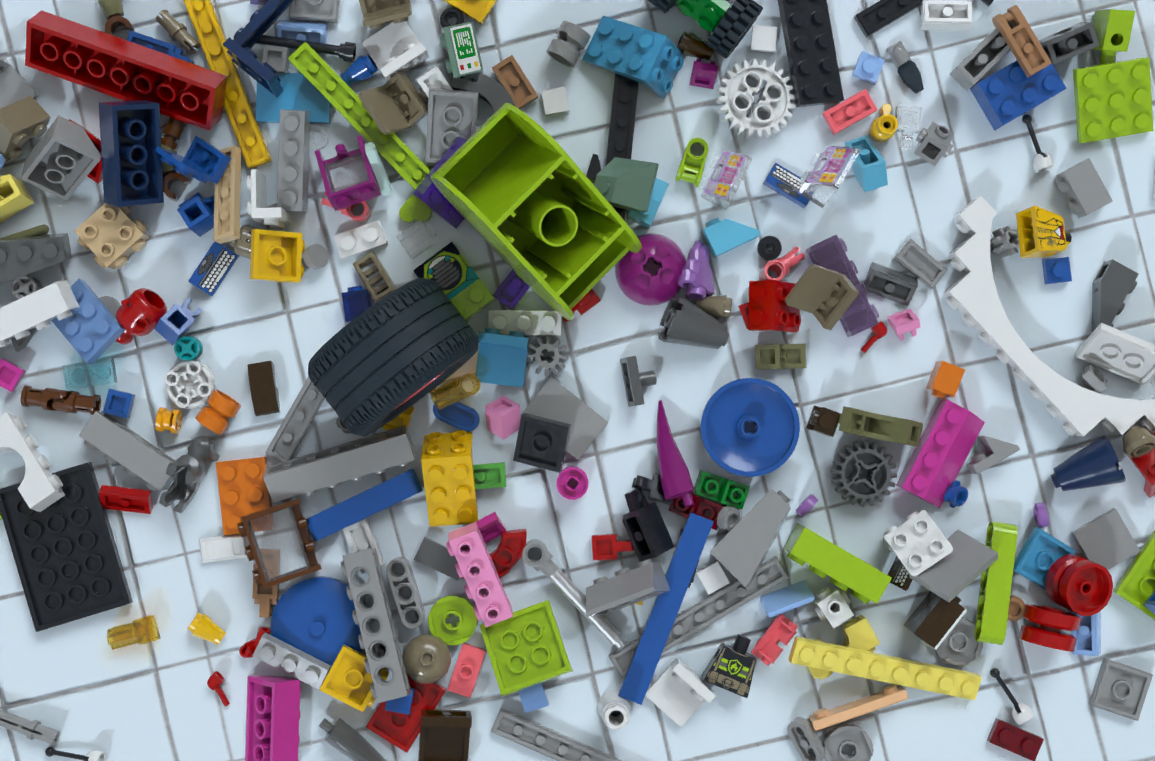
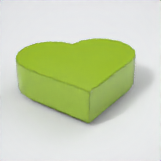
M412 194L400 208L399 215L406 223H413L416 220L424 223L430 220L432 211Z

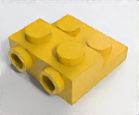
M252 229L250 279L282 283L301 282V278L304 275V266L301 264V258L305 250L302 233Z
M343 644L319 690L361 712H364L367 706L371 707L376 698H373L370 684L373 683L371 673L368 674L365 668L364 659H367V655ZM386 667L381 670V677L384 680L389 675Z

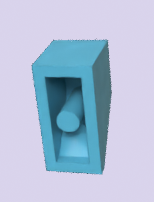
M866 135L845 142V148H851L846 149V151L850 150L848 157L855 178L863 191L868 192L888 185L886 161L869 136Z
M655 178L647 212L630 210L627 219L650 229L669 183Z
M719 218L705 224L707 228L702 231L714 258L761 235L757 229L729 219L720 221Z

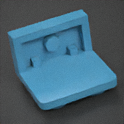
M485 328V333L479 332L476 381L515 387L523 386L529 338L524 337L523 332L510 331L509 335L499 334L500 330Z

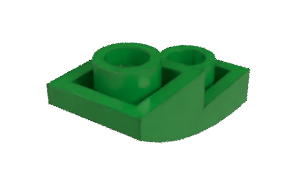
M702 470L699 471L694 486L696 495L741 510L750 486Z

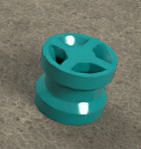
M184 336L176 341L174 351L177 357L182 360H196L201 356L203 346L198 338Z

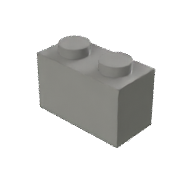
M1090 158L1056 175L1059 190L1066 194L1069 200V208L1078 218L1084 217L1113 201Z

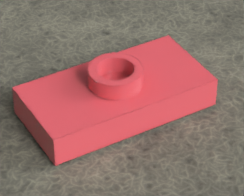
M467 643L462 644L447 689L448 691L471 698L486 653L485 649Z

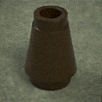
M684 31L677 44V48L682 52V55L708 61L714 52L712 48L706 45V41L691 31L689 33Z

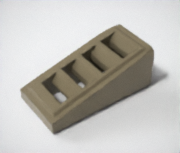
M374 251L353 263L354 268L375 303L397 289ZM374 262L375 265L373 267L366 270L365 272L362 270L363 268ZM377 271L380 272L378 275L374 276L370 280L368 279L369 276L376 273ZM384 279V283L377 286L376 288L373 287L375 284L379 283Z

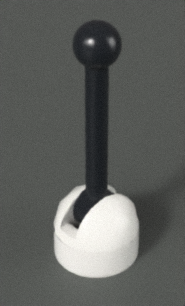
M1026 114L1022 117V122L1027 125L1037 153L1033 159V167L1035 173L1048 170L1055 165L1049 154L1041 152L1031 124L1032 117Z
M992 668L990 675L996 678L1014 705L1012 716L1016 723L1019 725L1030 720L1034 716L1031 708L1024 703L1016 701L1000 677V671L997 668Z
M48 747L45 750V754L48 757L57 755L84 761H105L106 759L105 751L92 750L86 756L58 751L53 747Z

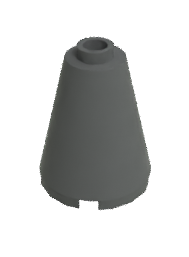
M674 295L676 301L670 300L662 316L660 325L664 326L663 333L658 331L659 340L719 349L721 346L726 345L729 333L725 325L683 296Z

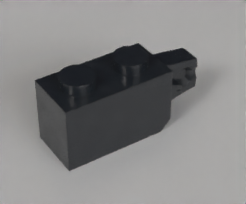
M641 488L624 494L629 512L623 515L622 522L639 562L655 558L675 547L656 501L648 503Z

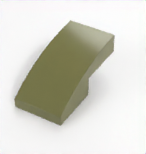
M806 344L755 345L756 369L807 368Z

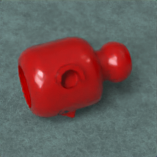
M141 288L135 290L127 299L121 301L122 305L118 308L116 317L125 331L116 339V342L123 345L132 342L134 335L145 336L155 329L160 318L167 313L166 304L157 293L150 289Z

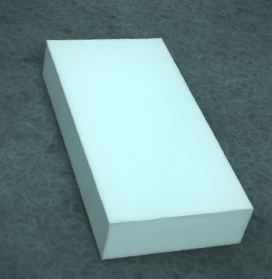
M372 141L364 144L366 155L383 196L391 194V183L375 143Z

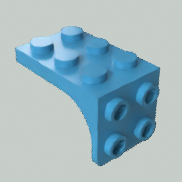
M603 16L582 60L587 64L633 79L648 87L658 97L664 99L667 93L671 91L673 81L683 66L684 55H682V52L668 36Z

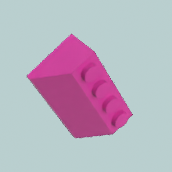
M948 399L940 400L920 438L919 447H916L896 486L940 509L944 502L947 488L955 481L985 422L969 410Z
M248 676L245 761H298L301 694L299 679L287 676Z

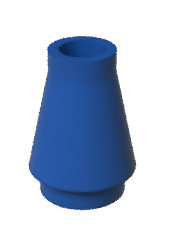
M368 54L365 56L360 55L340 76L350 87L355 83L375 76L374 73L378 71V68Z

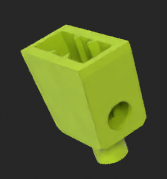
M1116 9L1095 11L1093 26L1100 46L1092 50L1101 51L1100 64L1115 62L1117 52H1127L1135 11Z

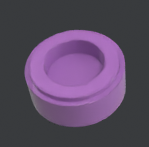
M810 494L797 507L796 513L803 518L819 500L813 494Z
M1043 502L1034 504L1033 514L1037 527H1048L1049 518L1045 504Z

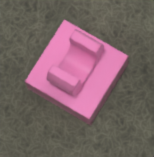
M911 309L887 316L890 327L901 341L904 340L903 333L910 332L914 337L917 334L916 329L921 327L919 318Z

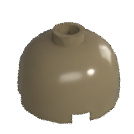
M422 634L413 638L406 645L402 654L407 675L413 681L422 684H431L440 680L448 672L451 664V652L448 645L440 637L433 636L432 634Z

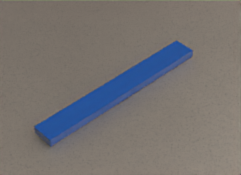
M690 512L665 574L670 591L659 594L656 597L618 696L642 705L714 523L713 520Z

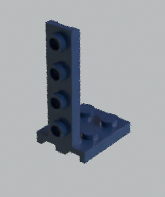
M266 0V4L251 15L250 22L235 33L234 40L229 37L223 43V46L228 49V55L233 58L232 62L277 98L283 92L279 83L281 79L276 75L277 71L267 62L264 64L260 63L257 60L258 56L251 48L294 0Z

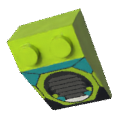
M453 242L446 245L413 270L418 278L434 280L466 321H469L495 301V298Z

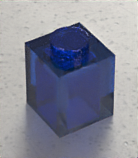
M362 286L347 288L348 292L341 293L345 322L347 323L371 307L370 293L366 289L363 290Z

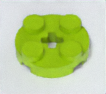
M448 595L439 599L431 608L428 616V626L431 634L440 637L447 645H459L466 642L474 633L478 623L473 604L466 597L458 595ZM451 613L460 618L457 621V626L453 627L451 623L446 622Z

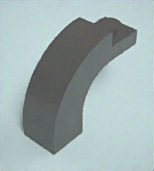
M479 73L477 82H474V79L468 76H461L460 79L453 77L451 84L453 90L479 92L478 98L486 101L494 113L504 103L515 106L508 91L498 81L487 75Z

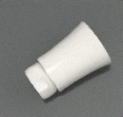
M618 690L606 692L598 702L599 715L606 726L614 730L623 728L628 723L632 711L631 701L618 696ZM614 710L620 711L618 715H613L611 712Z

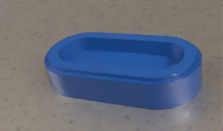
M441 397L433 405V413L438 420L459 430L470 432L479 425L480 417L478 412L452 398Z

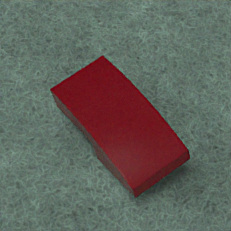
M692 494L694 505L689 507L684 506L682 497L673 500V504L670 505L668 511L687 519L690 512L713 520L712 529H718L717 517L723 506Z

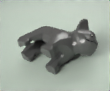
M200 436L194 438L187 447L188 453L182 455L174 463L168 464L166 474L171 477L174 476V482L167 492L161 494L159 501L161 505L167 507L173 504L175 500H180L173 511L183 513L195 497L205 473V465L208 462L218 461L220 457L219 454L214 452V444L208 437Z

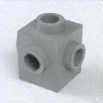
M932 122L928 129L923 128L918 134L916 141L919 143L914 154L936 166L942 156L946 158L953 148V145L950 143L954 134L945 126Z

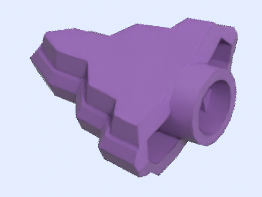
M700 240L695 241L690 249L686 264L678 279V284L686 290V298L691 300H703L714 294L712 271L709 266V249Z

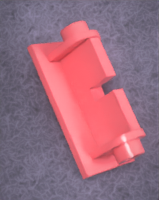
M779 614L771 622L769 629L763 637L757 641L751 653L761 659L767 666L770 663L774 664L783 651L778 646V643L781 641L787 646L797 633L795 630L798 626L784 615Z

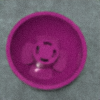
M653 233L639 235L637 237L642 244V249L638 253L629 250L615 264L617 283L622 292L636 303L648 306L666 303L674 298V295L678 294L682 289L678 284V279L686 264L685 256L680 247L666 236Z

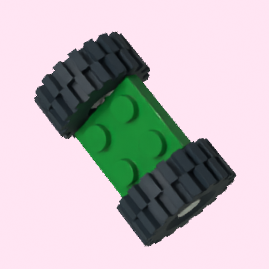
M648 0L664 13L668 12L675 4L684 15L693 18L704 30H709L712 34L707 40L706 45L725 59L738 46L763 10V7L754 0H736L732 6L726 0Z

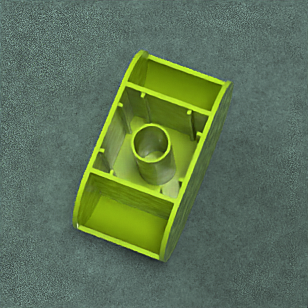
M504 103L431 176V180L438 190L505 263L540 298L569 321L575 317L571 309L629 250L638 253L642 249V244L633 230L563 148L532 118L509 103Z

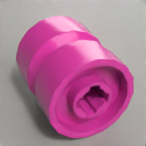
M576 466L564 468L557 478L558 492L567 499L575 500L581 498L588 489L586 473Z

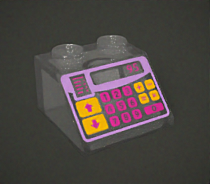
M827 145L822 153L817 151L810 162L813 165L811 171L806 169L799 180L802 186L797 193L823 208L840 187L861 150L851 147Z
M725 149L721 155L716 154L710 165L714 169L711 176L705 175L699 187L700 190H703L700 197L727 209L753 158Z

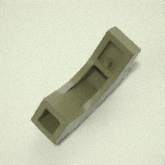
M843 406V411L839 418V431L919 447L923 423Z

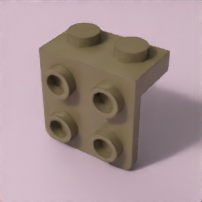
M359 0L363 14V27L369 26L370 29L383 27L384 22L392 20L394 23H401L407 21L408 16L412 15L410 0Z
M404 70L397 72L383 86L364 90L358 94L363 107L369 112L377 128L385 135L412 128L428 114V106Z
M811 264L786 296L785 303L788 306L813 313L822 327L831 331L860 292L846 275Z

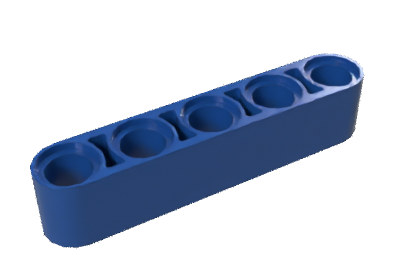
M413 468L307 518L306 522L316 542L424 490Z

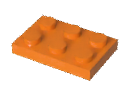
M266 457L216 462L224 535L240 534L237 523L241 522V516L272 507L271 496L263 479L264 470L267 467ZM273 513L250 520L254 532L274 529Z

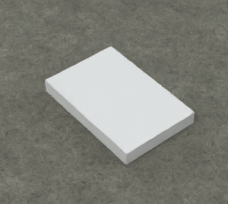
M1100 323L1076 351L1075 357L1141 385H1144L1155 374V345L1104 323Z

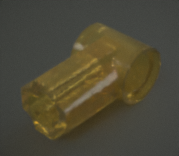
M465 374L429 392L434 405L439 411L475 395L479 391L481 384L478 377L474 374ZM464 379L472 382L473 389L471 392H466L462 388Z
M155 614L133 620L132 623L107 629V640L112 650L136 643L139 645L161 639Z

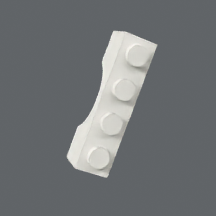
M5 412L0 416V451L3 453L17 451L21 454L25 462V476L18 490L30 509L41 512L65 496L61 489L63 484L58 476L51 473L49 469L51 464L44 455H40L37 450L39 445L35 438L26 432L25 428L27 425L19 415L14 416Z

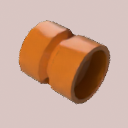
M214 389L207 399L209 406L201 408L195 419L211 431L223 435L229 426L228 418H234L242 406L227 394Z

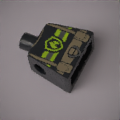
M737 634L733 647L721 643L702 673L703 681L747 698L756 663L754 655L747 653L751 639Z

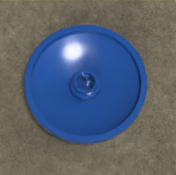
M743 378L723 385L709 398L702 412L700 432L707 453L717 465L736 475L755 477L773 472L789 459L798 442L800 422L794 403L781 388L766 380Z
M311 577L290 587L278 600L271 618V635L331 666L343 644L360 653L364 650L360 647L358 635L361 634L359 624L356 625L353 619L352 611L355 610L353 600H350L348 597L347 583L332 577Z

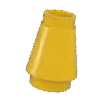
M199 612L187 628L192 632L191 635L219 645L226 634L210 617Z

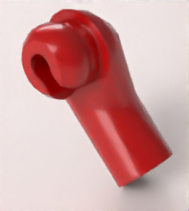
M259 627L256 638L240 647V655L243 658L253 657L264 633L270 635L271 630L267 627Z

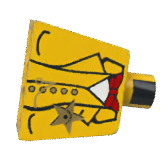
M1032 206L1016 213L1021 258L1049 257L1065 251L1071 243L1072 236L1069 232L1065 231L1062 216L1038 206Z

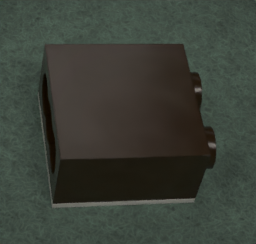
M930 591L903 626L937 650L967 610L959 604L961 602L959 597L956 596L953 600L947 602Z

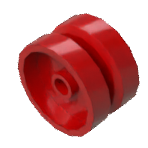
M1068 554L1060 557L1051 565L1046 576L1045 586L1047 595L1052 602L1080 616H1092L1099 613L1108 604L1112 596L1113 581L1107 568L1079 555Z
M1025 605L1023 617L1028 621L1038 623V626L1032 624L1022 625L1019 639L1053 649L1075 651L1077 638L1072 634L1062 632V629L1068 631L1079 630L1081 616L1045 605Z

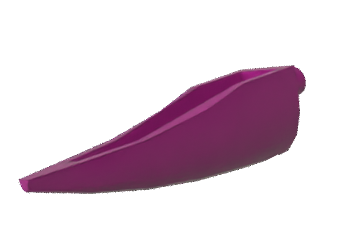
M660 400L657 413V455L665 500L682 497L684 506L689 507L694 505L692 494H695L690 472L672 436L662 400Z

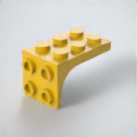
M457 430L453 433L432 432L423 438L421 463L430 527L472 524L479 521L473 470L472 432Z

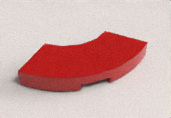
M526 529L501 532L499 545L490 553L499 578L509 573L518 560L521 559L527 540Z

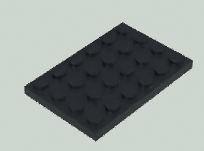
M92 462L52 473L61 480L63 484L61 489L65 496L41 512L29 508L18 490L21 483L0 489V513L36 632L133 603L106 509H104L100 501V489Z

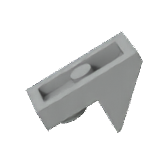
M978 436L987 453L982 451L971 458L972 462L967 464V467L971 473L979 474L1019 451L1020 448L1012 443L987 436Z

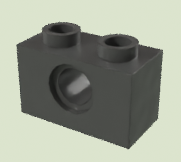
M1080 22L1039 40L1053 65L1100 46L1092 22Z

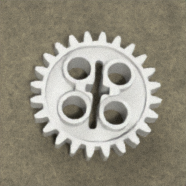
M753 59L750 66L744 60L741 67L736 64L733 67V72L728 70L725 74L727 79L723 78L720 81L723 87H720L717 93L722 96L716 100V103L723 104V106L718 110V113H726L722 121H731L729 129L735 126L738 127L737 135L741 134L742 131H746V138H749L754 133L756 139H759L763 132L764 136L768 138L771 135V131L775 134L780 131L779 126L784 128L787 125L786 120L793 116L789 112L796 107L790 103L795 99L793 94H789L793 86H787L786 84L790 77H781L783 69L778 72L774 71L775 63L768 68L766 67V60H763L758 65L757 60ZM746 79H752L756 87L748 86ZM762 81H766V85L758 97V103L753 107L750 117L747 118L746 113L755 99V94L759 91ZM767 90H773L777 95V99L769 97ZM736 99L742 100L744 102V109H741L736 106ZM757 111H763L766 115V120L758 118Z

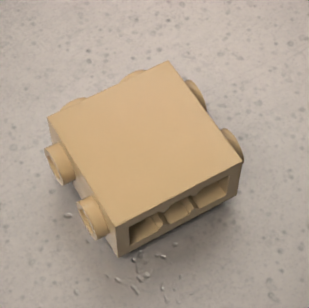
M104 203L74 230L79 236L77 241L86 250H92L96 255L93 257L94 260L102 268L107 267L114 270L122 268L129 261L128 257L131 254L141 251L147 245L146 241L150 236L145 231L148 228L140 219L137 218L135 220L129 214L132 211L129 206L116 207Z

